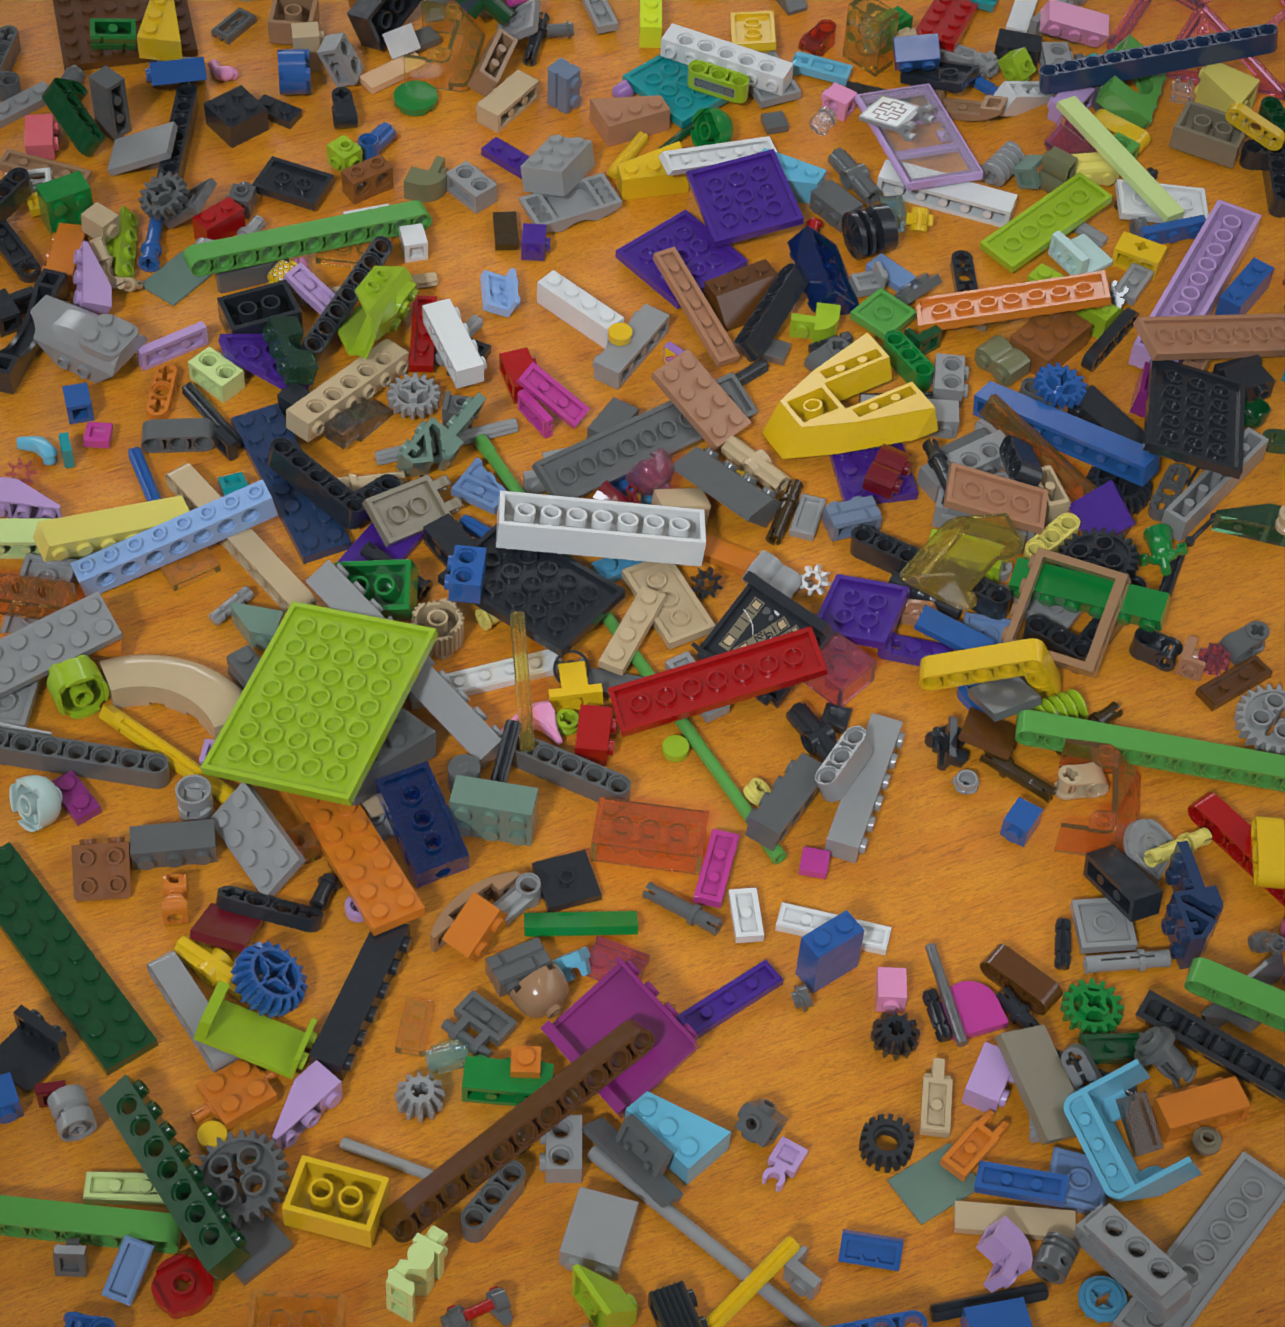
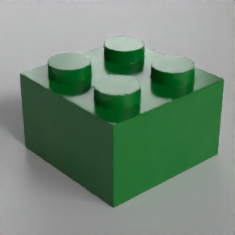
M80 171L35 185L41 218L51 236L53 232L57 231L59 223L82 225L81 214L93 205L91 187Z

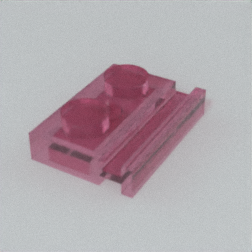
M597 935L596 941L589 951L591 957L588 959L591 973L585 976L600 981L618 964L616 959L620 957L624 963L630 960L641 972L637 977L641 980L645 967L650 961V955Z

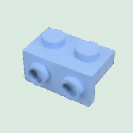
M510 268L506 276L483 270L480 275L483 310L509 318L514 309L516 310L519 307L521 300L518 295L519 280L516 276V269Z

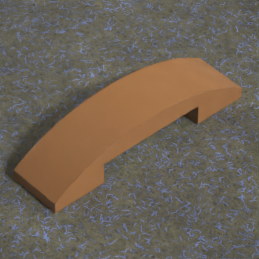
M934 90L948 115L954 120L979 121L1001 115L1008 102V97L986 95L983 102L946 98L944 90ZM924 97L917 99L916 104L923 106L927 102Z
M517 871L486 878L470 886L455 897L441 912L431 930V950L435 953L447 944L442 938L473 892L481 895L488 901L492 898L496 902L516 885V879L520 874Z

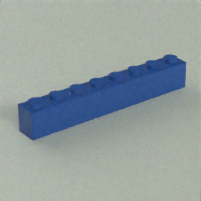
M989 381L974 395L973 415L1143 487L1158 472L1160 455H1153L1143 451V444L992 381Z

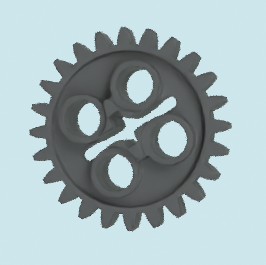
M240 1129L238 1138H235L231 1132H228L227 1141L225 1142L217 1137L218 1146L214 1148L207 1145L206 1147L210 1154L208 1156H198L203 1162L202 1166H198L205 1175L202 1179L203 1182L217 1193L219 1199L216 1202L219 1207H223L233 1218V1224L238 1229H241L243 1220L250 1227L253 1226V1218L256 1216L261 1221H264L263 1212L267 1210L274 1213L275 1211L271 1204L273 1202H283L278 1193L288 1191V1188L282 1183L290 1179L288 1173L284 1171L289 1168V1164L286 1160H282L286 1155L281 1149H278L279 1146L274 1140L270 1141L266 1134H262L259 1137L255 1130H252L249 1136H247L244 1130ZM235 1155H237V1166L234 1162ZM257 1156L256 1160L252 1164L247 1165V1162L251 1157ZM228 1165V1168L224 1173L218 1174L219 1170L222 1167ZM263 1183L259 1191L253 1192L256 1185ZM243 1190L246 1193L247 1201L245 1203ZM234 1193L233 1197L229 1201L224 1202V1199L228 1194Z

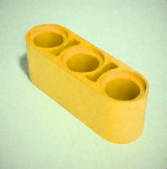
M1099 109L1093 114L1113 136L1119 132L1140 144L1138 155L1150 144L1151 137L1149 133L1139 126L1105 109Z
M1254 816L1251 826L1254 886L1284 889L1283 818Z

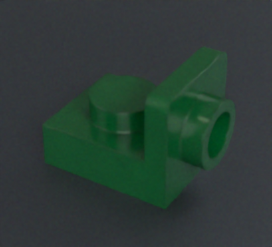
M937 325L923 330L920 334L915 333L910 327L904 330V334L924 356L940 347L942 330Z

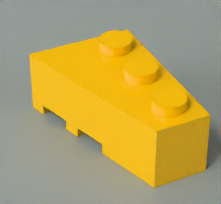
M149 0L137 34L139 58L161 61L183 59L174 0Z
M680 141L618 164L617 187L621 200L688 192L689 183L686 179V173L668 176L659 159V155L663 151L682 149Z

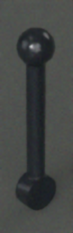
M1213 512L1210 515V519L1192 536L1185 538L1184 543H1186L1187 547H1192L1199 535L1213 522L1219 521L1220 515L1217 512Z

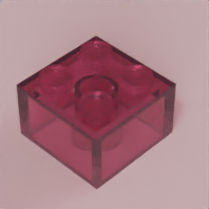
M837 631L821 651L828 675L804 683L831 704L843 707L874 681L877 661Z

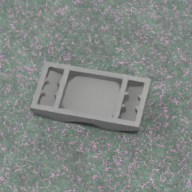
M603 172L581 179L565 197L533 193L519 198L521 206L533 224H547L546 232H563L574 223L583 220L598 221L622 206V200Z

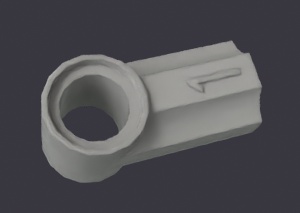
M534 873L521 874L516 879V885L493 903L508 914L505 919L506 927L527 908H534L541 902V882ZM526 889H533L532 892H524Z

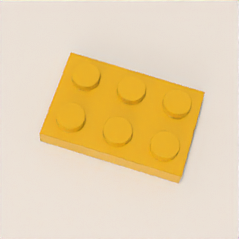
M774 10L730 13L732 43L760 52L776 50Z

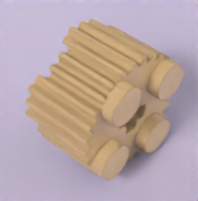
M446 598L440 599L438 602L433 600V603L427 602L428 604L418 603V607H415L414 611H412L411 624L436 628L438 633L429 657L434 655L438 660L449 659L451 654H454V651H458V648H461V644L464 642L463 613L460 612V609H457L456 602L452 603V601H448Z

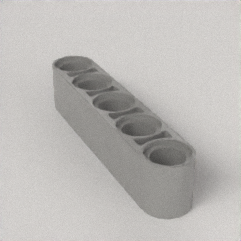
M172 950L147 963L146 966L152 980L209 1068L215 1073L240 1059L193 1040L208 1001L177 954Z

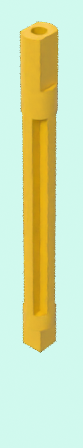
M112 704L103 705L98 716L100 719L144 750L165 755L168 759L169 767L183 777L196 774L208 779L211 784L212 797L223 804L235 791L233 787L218 777L203 774L200 768L201 765L123 711H120Z

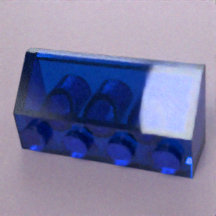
M808 225L787 242L791 251L789 252L791 259L808 280L804 293L809 300L807 304L814 313H816L817 302L841 305L840 315H848L860 305L849 282L848 273L835 243Z

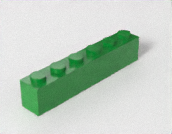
M1021 557L1017 558L1009 582L1010 592L1017 599L1021 595L1019 593L1021 581L1023 578H1027L1030 571L1028 569L1029 559ZM1044 563L1031 599L1038 601L1044 606L1052 607L1056 605L1063 607L1068 612L1078 613V611L1088 613L1093 618L1101 619L1114 582L1087 573ZM1130 584L1116 623L1121 625H1138L1141 629L1149 632L1155 630L1162 631L1171 604L1170 594Z

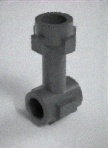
M1267 931L1254 932V935L1248 937V946L1251 952L1260 954L1272 951V955H1278L1285 950V938L1278 936V933Z

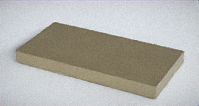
M1045 1025L1000 1033L996 1036L995 1040L1042 1145L1077 1137L1064 1112L1066 1098L1075 1091Z

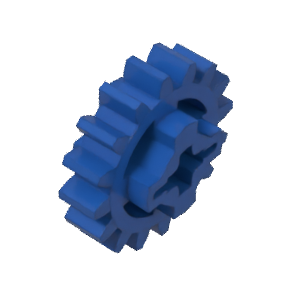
M1048 363L1046 368L1041 366L1039 372H1037L1033 380L1035 382L1033 389L1038 390L1037 396L1044 397V403L1049 401L1052 407L1058 404L1061 409H1064L1066 405L1073 409L1074 405L1079 406L1087 393V390H1085L1087 383L1082 382L1083 376L1076 375L1077 370H1069L1068 365L1062 368L1059 363H1056L1055 367Z

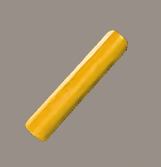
M639 131L607 169L609 177L617 179L618 164L633 159L648 142V135Z

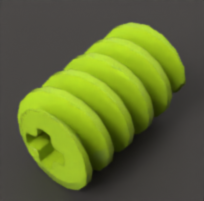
M1074 689L1060 692L1056 696H1048L1047 699L1043 698L1041 699V705L1028 709L1074 718L1079 716L1080 719H1087L1088 717L1085 700Z

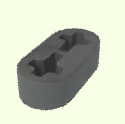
M1073 1043L1066 1047L1061 1055V1062L1076 1091L1084 1088L1083 1083L1086 1078L1088 1081H1096L1102 1078L1100 1071L1085 1046ZM1072 1052L1074 1055H1081L1082 1058L1079 1061V1065L1076 1060L1070 1061L1069 1057L1072 1055Z

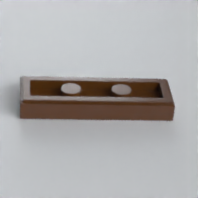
M1253 655L1198 687L1195 694L1213 712L1249 689L1269 679L1273 671L1256 655Z

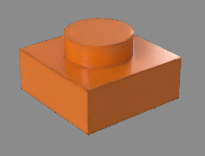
M512 1046L510 1077L540 1078L541 1046Z

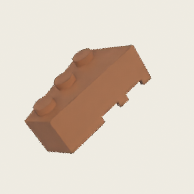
M661 95L590 99L589 119L607 147L631 141L639 131L649 136L669 130L670 108Z

